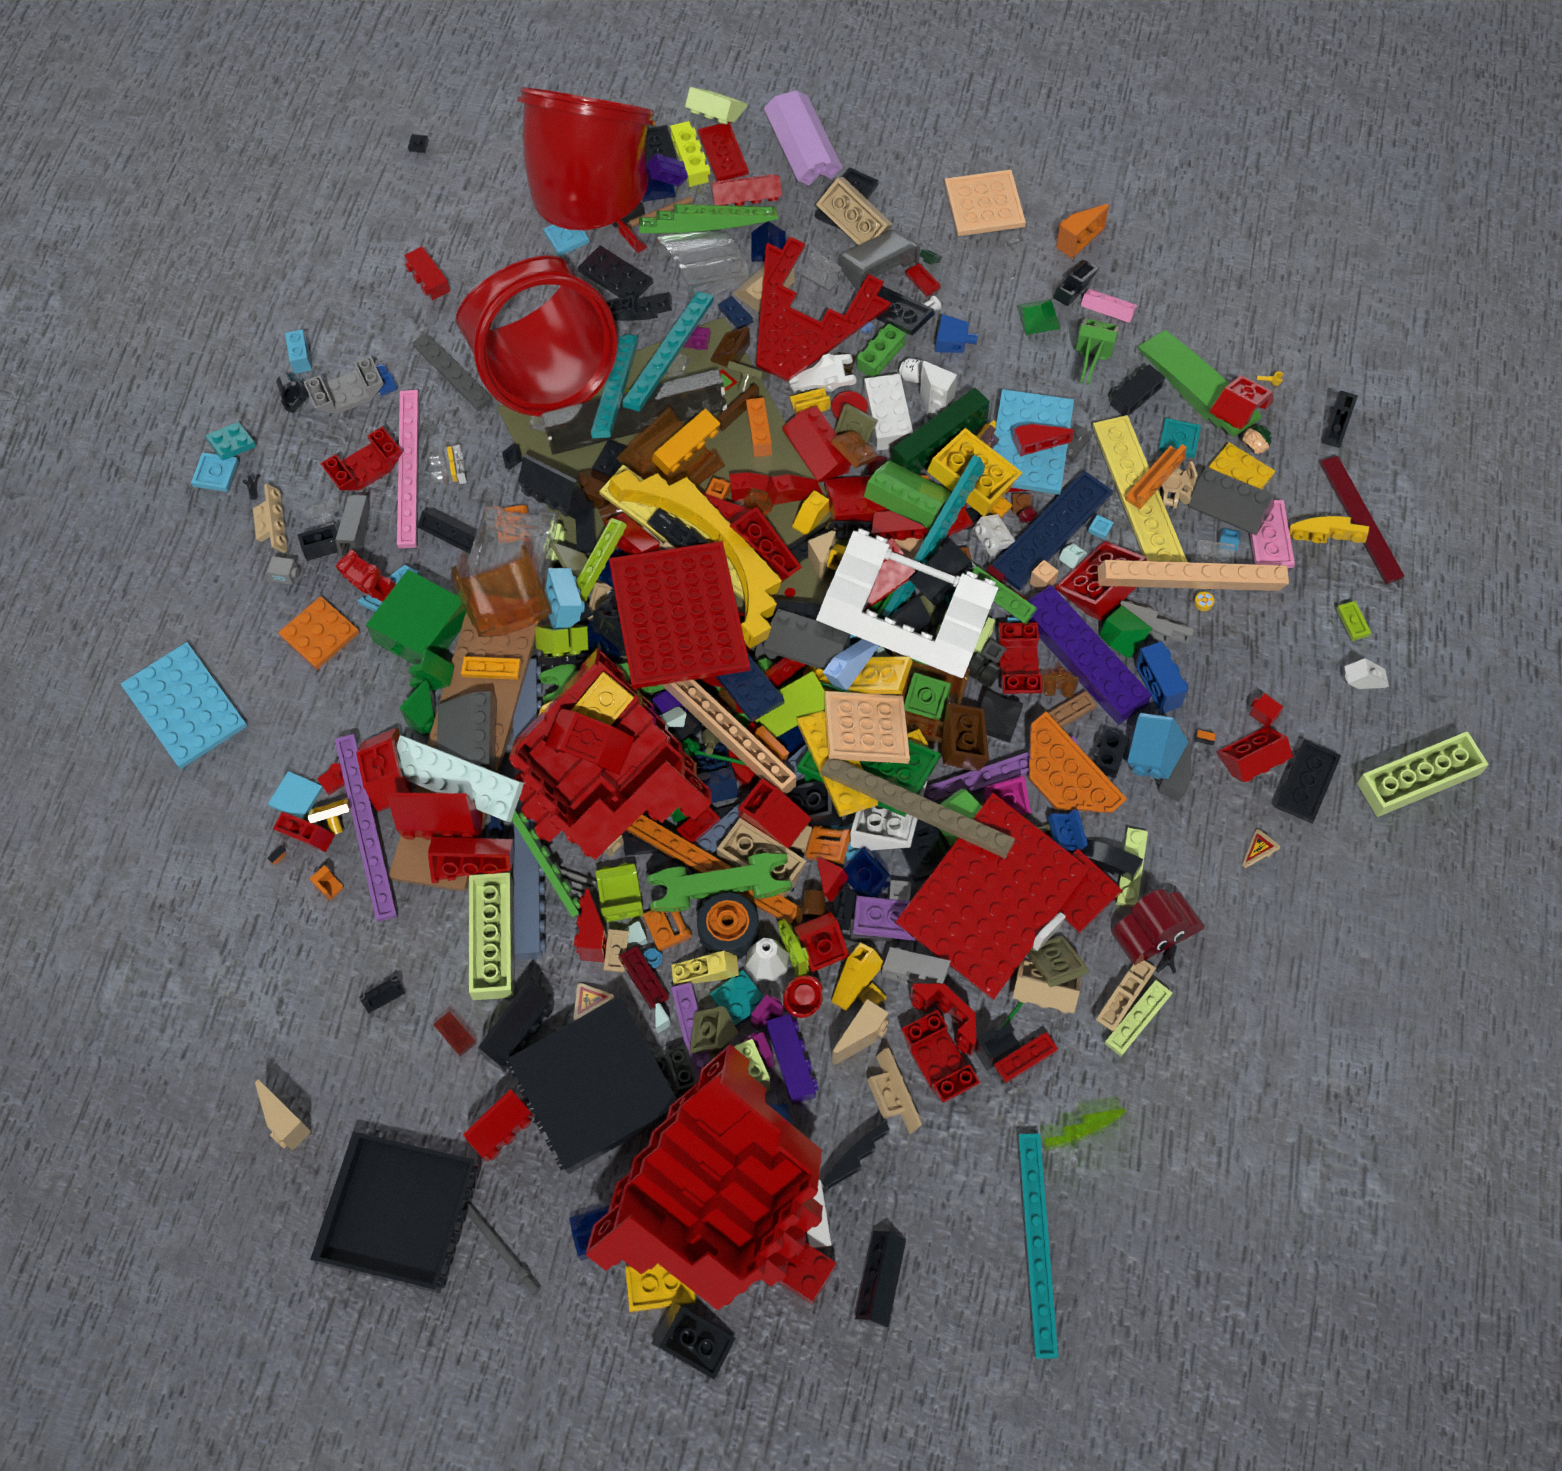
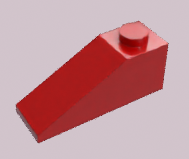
M1038 424L1020 425L1014 428L1012 439L1021 457L1071 443L1074 430Z
M749 472L729 474L732 502L769 498L766 490L772 476Z
M790 474L771 477L766 490L772 505L806 500L814 490L823 495L817 480Z
M281 812L273 827V830L325 853L335 834L316 824L285 812Z

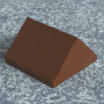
M746 326L725 333L710 360L724 367L728 366L729 361L740 363L750 345V329Z

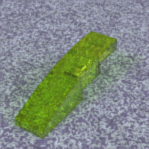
M1121 1108L1084 1114L1080 1120L1081 1124L1064 1126L1061 1131L1062 1136L1044 1138L1042 1143L1044 1152L1070 1146L1106 1130L1124 1117L1126 1109Z

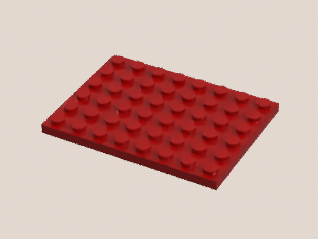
M723 541L609 558L632 689L750 671V663Z
M992 793L973 817V820L1015 838V842L1006 859L958 837L894 923L938 958L951 961L950 967L990 999L994 1000L1034 946L1033 941L1037 934L1056 916L1089 868Z

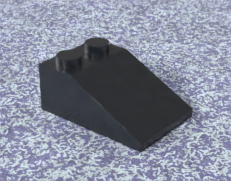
M815 781L798 785L786 794L790 800L812 818L808 824L810 827L815 825L827 827L842 823V816L839 817L823 782Z
M672 1303L651 1344L715 1380L736 1338L684 1307Z

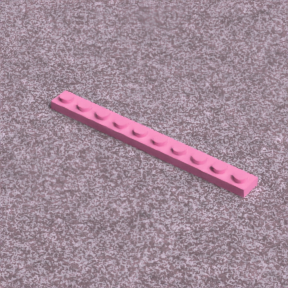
M418 390L400 391L399 448L402 450V454L398 462V549L417 547Z

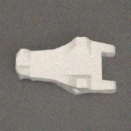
M850 354L823 355L815 366L802 371L789 381L791 389L795 393L797 390L805 391L813 388H824L825 391L833 392L838 387L854 385L857 382L856 376H846L844 364L852 363V356Z

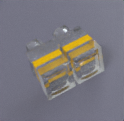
M460 445L438 449L439 454L429 456L431 468L441 467V469L431 471L434 483L444 482L445 486H448L450 482L459 481L460 484L467 483Z

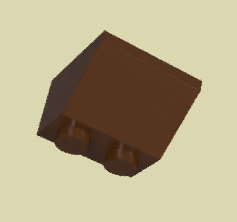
M590 468L579 472L576 480L588 501L594 500L595 508H600L609 503L607 499L600 495L599 491L612 477Z

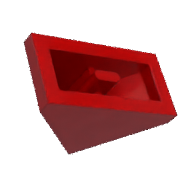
M819 857L817 858L823 892L828 901L831 902L849 877L843 868Z

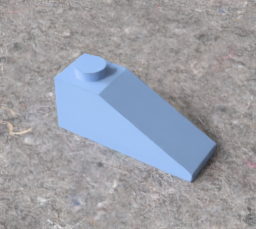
M864 639L858 641L833 657L823 671L824 675L833 686L848 690L879 645Z

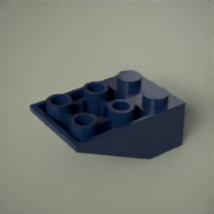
M726 745L715 746L713 754L729 757ZM697 755L692 758L697 763V777L711 789V803L739 797L731 762L703 755Z

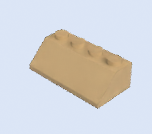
M838 177L816 204L858 245L885 233L893 225L844 177Z
M740 818L717 848L718 858L733 868L749 866L748 857L762 853L787 854L788 863L774 868L771 877L777 881H791L793 889L807 861ZM791 890L779 895L786 898Z

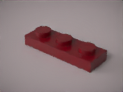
M637 946L619 955L618 959L650 1010L654 1009L657 1003L662 1004L669 999L666 991Z

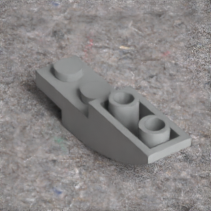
M1121 601L1120 607L1122 605L1153 628L1147 637L1157 642L1162 641L1166 645L1169 644L1170 639L1189 644L1194 629L1183 624L1172 623L1167 619L1157 618L1158 611L1150 607L1135 605L1133 602Z

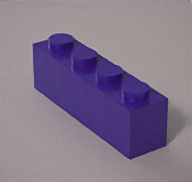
M787 1014L766 1021V1027L791 1105L816 1098V1091L819 1088L816 1079H811L809 1071L812 1070L809 1058L805 1059L803 1051H806L803 1039H798L796 1032L799 1031L796 1019L792 1020L791 1015Z

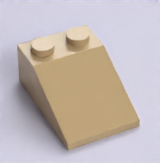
M867 999L834 1048L832 1063L836 1065L872 1045L879 1037L883 1038L889 1029V1013Z
M257 1080L255 1085L267 1127L272 1131L270 1136L283 1149L288 1146L293 1151L311 1131L267 1087Z

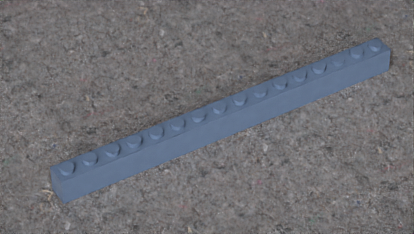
M530 659L513 717L514 740L538 717L543 706L542 700H539V695L543 693L542 683H539L542 667L538 666L536 659ZM514 767V777L521 771V769L518 770ZM518 800L515 810H520L522 812L521 800ZM529 819L528 824L533 829L536 822L533 819ZM514 824L515 955L518 960L543 959V952L546 951V941L542 937V932H546L545 920H542V913H545L546 907L545 901H542V894H545V882H542V875H545Z

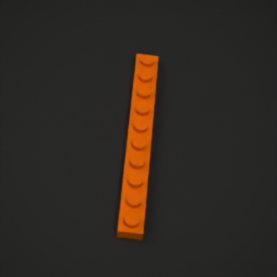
M641 815L627 829L630 833L681 863L688 865L698 873L733 868L644 815ZM753 890L736 893L748 898L754 906L776 919H785L788 925H792L797 916V908L799 906L779 894L774 897L755 899L753 898Z

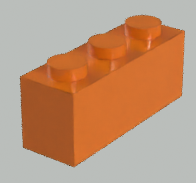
M764 398L746 400L753 455L754 457L772 455Z

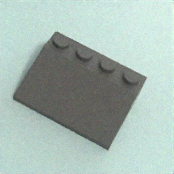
M491 691L469 693L438 704L437 749L495 772L496 699Z

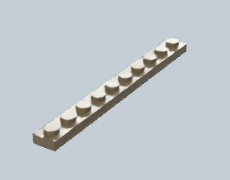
M828 759L821 770V775L1005 859L1015 842L1013 837L842 760Z

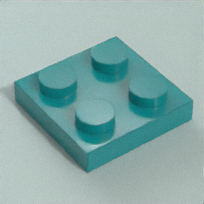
M239 422L205 435L206 441L222 461L255 448V442Z
M744 970L739 972V976L732 977L710 993V997L718 1007H726L735 1027L750 1018L753 1011L764 998Z

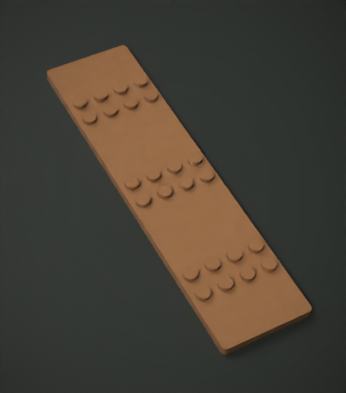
M474 594L470 597L451 664L454 665L451 684L443 689L439 704L469 693L491 691L496 699L495 772L499 773L513 725V717L536 641L535 626H540L544 607L539 602ZM464 657L521 659L519 680L462 677ZM438 709L427 743L428 746L436 749ZM416 784L413 793H436ZM480 811L483 815L480 838L482 837V833L488 815L487 813ZM400 835L389 877L393 881L462 892L467 890L469 884L467 875L456 877V880L451 881L442 879L439 880V883L432 884L428 860V849L431 840H426L422 837L408 840Z

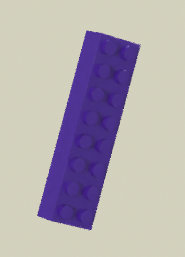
M1052 585L1028 600L1029 603L1037 608L1028 623H1038L1039 638L1118 726L1149 704L1152 694Z

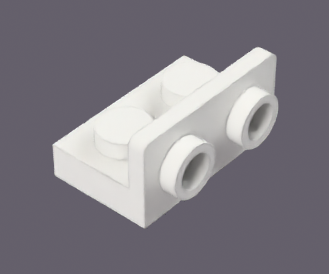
M998 514L981 517L973 528L990 556H995L998 550L1009 548L1015 542V539Z

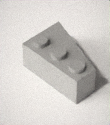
M890 947L881 976L909 986H913L915 983L945 984L951 961L909 952L898 947Z

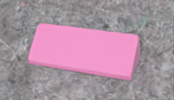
M1088 289L1085 292L1081 302L1082 307L1125 322H1131L1137 309L1136 304L1092 289Z

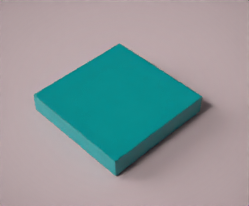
M1165 418L1158 451L1165 452L1170 446L1178 450L1183 444L1187 447L1185 457L1195 458L1201 425Z

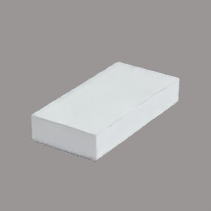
M1058 912L1037 934L1033 941V948L1036 951L1060 928L1066 917L1064 914Z

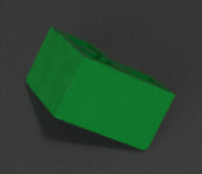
M424 650L421 663L409 668V674L414 676L410 679L409 685L417 689L426 679L432 691L449 687L454 665L430 650Z

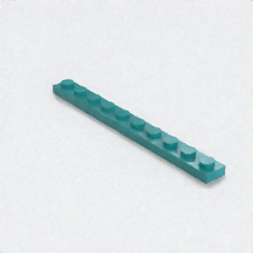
M697 291L623 400V407L638 412L641 411L713 303L714 295Z
M627 334L620 336L615 362L607 379L591 430L592 438H607L612 435L639 343L638 335L632 336Z
M973 455L913 559L914 561L925 565L938 553L939 546L947 537L950 527L955 523L958 513L965 506L966 499L970 492L974 490L977 480L984 472L985 465L980 457ZM910 580L896 589L882 613L884 619L885 617H890L910 601L911 595L916 588Z
M1040 1133L1019 1134L1018 1142L1035 1360L1058 1359Z

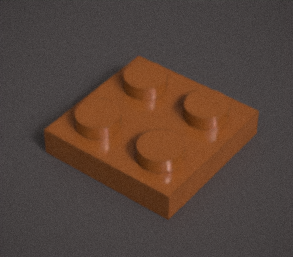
M854 430L836 436L831 441L855 468L875 461L878 457L873 447L868 445L862 439V436Z

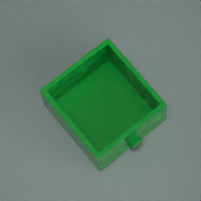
M407 570L366 623V627L375 644L416 665L421 663L424 650L428 649L439 657L443 656L461 631L467 606L463 598Z

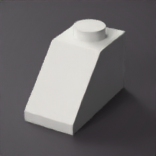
M1366 658L1345 666L1346 682L1357 689L1389 687L1386 670Z

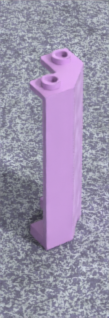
M795 90L775 96L764 107L767 117L799 182L810 185L820 174L832 179L843 168L807 95Z

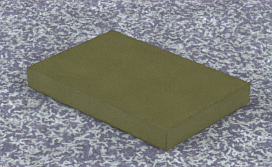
M1063 935L1046 941L1038 951L1032 947L1027 954V957L1050 988L1089 974L1088 967Z

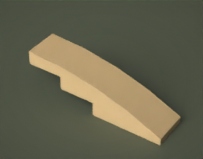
M1145 960L1140 962V964H1133L1095 1021L1114 1032L1149 981L1156 967Z

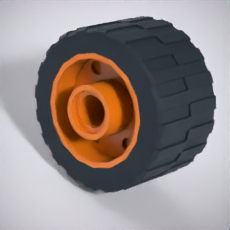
M722 892L711 896L700 907L697 916L700 943L709 954L726 951L736 955L737 959H741L745 955L747 956L749 948L758 941L760 932L759 917L754 904L739 893Z

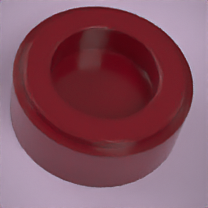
M1034 507L1023 510L1018 515L1021 523H1027L1037 516V512Z

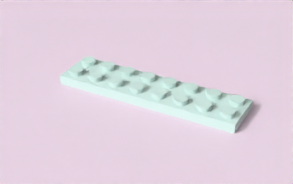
M400 735L396 749L402 776L406 777L407 781L436 793H467L476 805L477 810L504 821H512L524 783Z

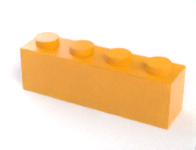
M705 408L654 452L652 461L666 475L670 472L675 473L681 467L680 464L684 460L687 462L693 457L694 451L697 449L701 450L709 438L713 439L718 435L721 423Z

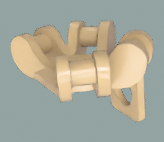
M1193 461L1189 462L1185 471L1179 469L1180 466H1178L1162 484L1164 492L1162 501L1165 506H1172V508L1176 509L1178 499L1184 504L1190 503L1198 477ZM1168 492L1175 493L1174 499L1167 498Z

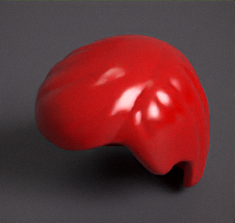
M801 975L794 978L788 984L783 994L785 1009L797 1018L813 1015L823 1002L821 982L811 975Z

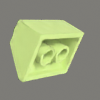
M690 87L685 107L690 108V112L700 115L701 112L704 113L706 118L714 119L716 117L718 122L727 124L728 121L735 122L747 108L748 103L706 89Z

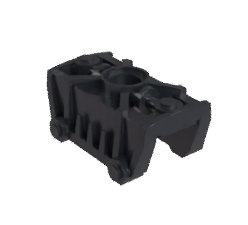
M613 595L594 610L593 631L603 635L619 649L620 655L625 657L626 651L617 601ZM601 610L611 612V616L603 614Z

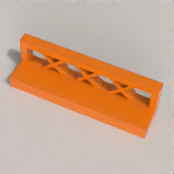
M1182 444L1177 450L1170 446L1126 495L1125 500L1141 509L1184 461L1187 447Z

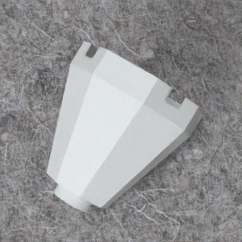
M762 938L749 948L746 968L757 981L774 982L780 975H784L787 972L789 953L778 940Z

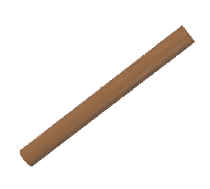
M689 196L657 210L673 211V204L693 203V199ZM656 210L640 217H656ZM639 217L629 221L630 227L639 225Z

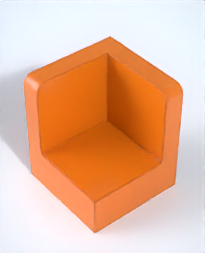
M325 865L309 878L314 887L328 901H331L344 889L343 885Z

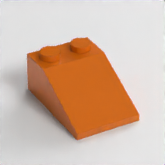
M1110 205L1097 206L1072 214L1066 220L1063 219L1059 224L1056 248L1073 259L1105 229Z

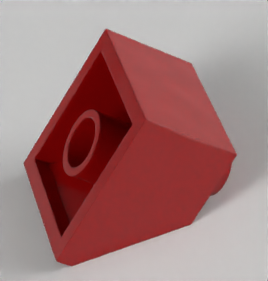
M831 912L793 928L795 935L799 937L801 948L805 947L811 972L849 957L839 923Z

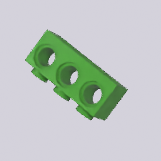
M891 324L882 328L877 337L868 343L867 348L858 354L856 359L857 369L871 378L877 377L904 347L906 333Z

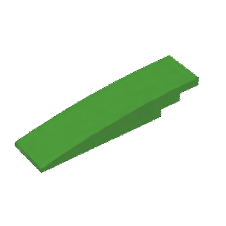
M673 204V211L656 210V217H639V233H683L734 228L777 220L778 213L776 207Z
M1164 330L1138 346L1137 349L1165 376L1206 421L1210 419L1219 429L1223 427L1232 437L1261 420L1262 415L1255 410L1250 422L1244 428L1239 429L1209 413L1224 388L1230 383L1168 331Z

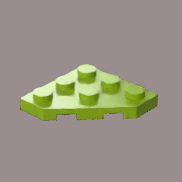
M785 919L777 921L778 931L786 951L789 953L796 976L807 975L809 973V957L805 947L801 948L799 937L795 936L791 924L788 925Z

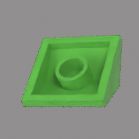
M914 673L904 703L905 711L940 721L948 703L951 683Z

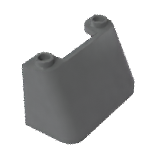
M890 229L849 251L843 252L840 255L838 267L858 292L868 274L876 277L900 264L910 268L918 264L920 247L915 241L896 229Z

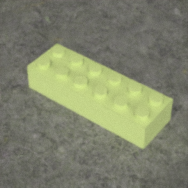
M1467 731L1364 773L1357 785L1375 815L1379 817L1481 775L1489 764Z
M510 873L469 875V994L473 1000L514 997L513 879Z

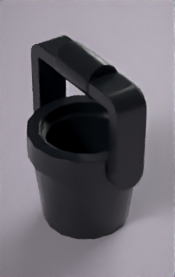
M282 374L276 380L282 398L281 403L286 411L294 413L307 397L308 392L300 380L296 381L291 374Z

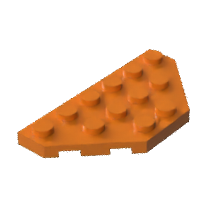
M1047 711L1030 725L1028 780L1055 809H1078V811L1112 813L1127 800Z

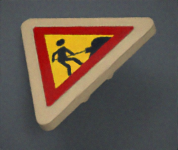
M1257 829L1242 866L1247 868L1266 856L1269 858L1281 846Z
M582 983L577 984L574 1020L576 1021L615 999L614 995Z

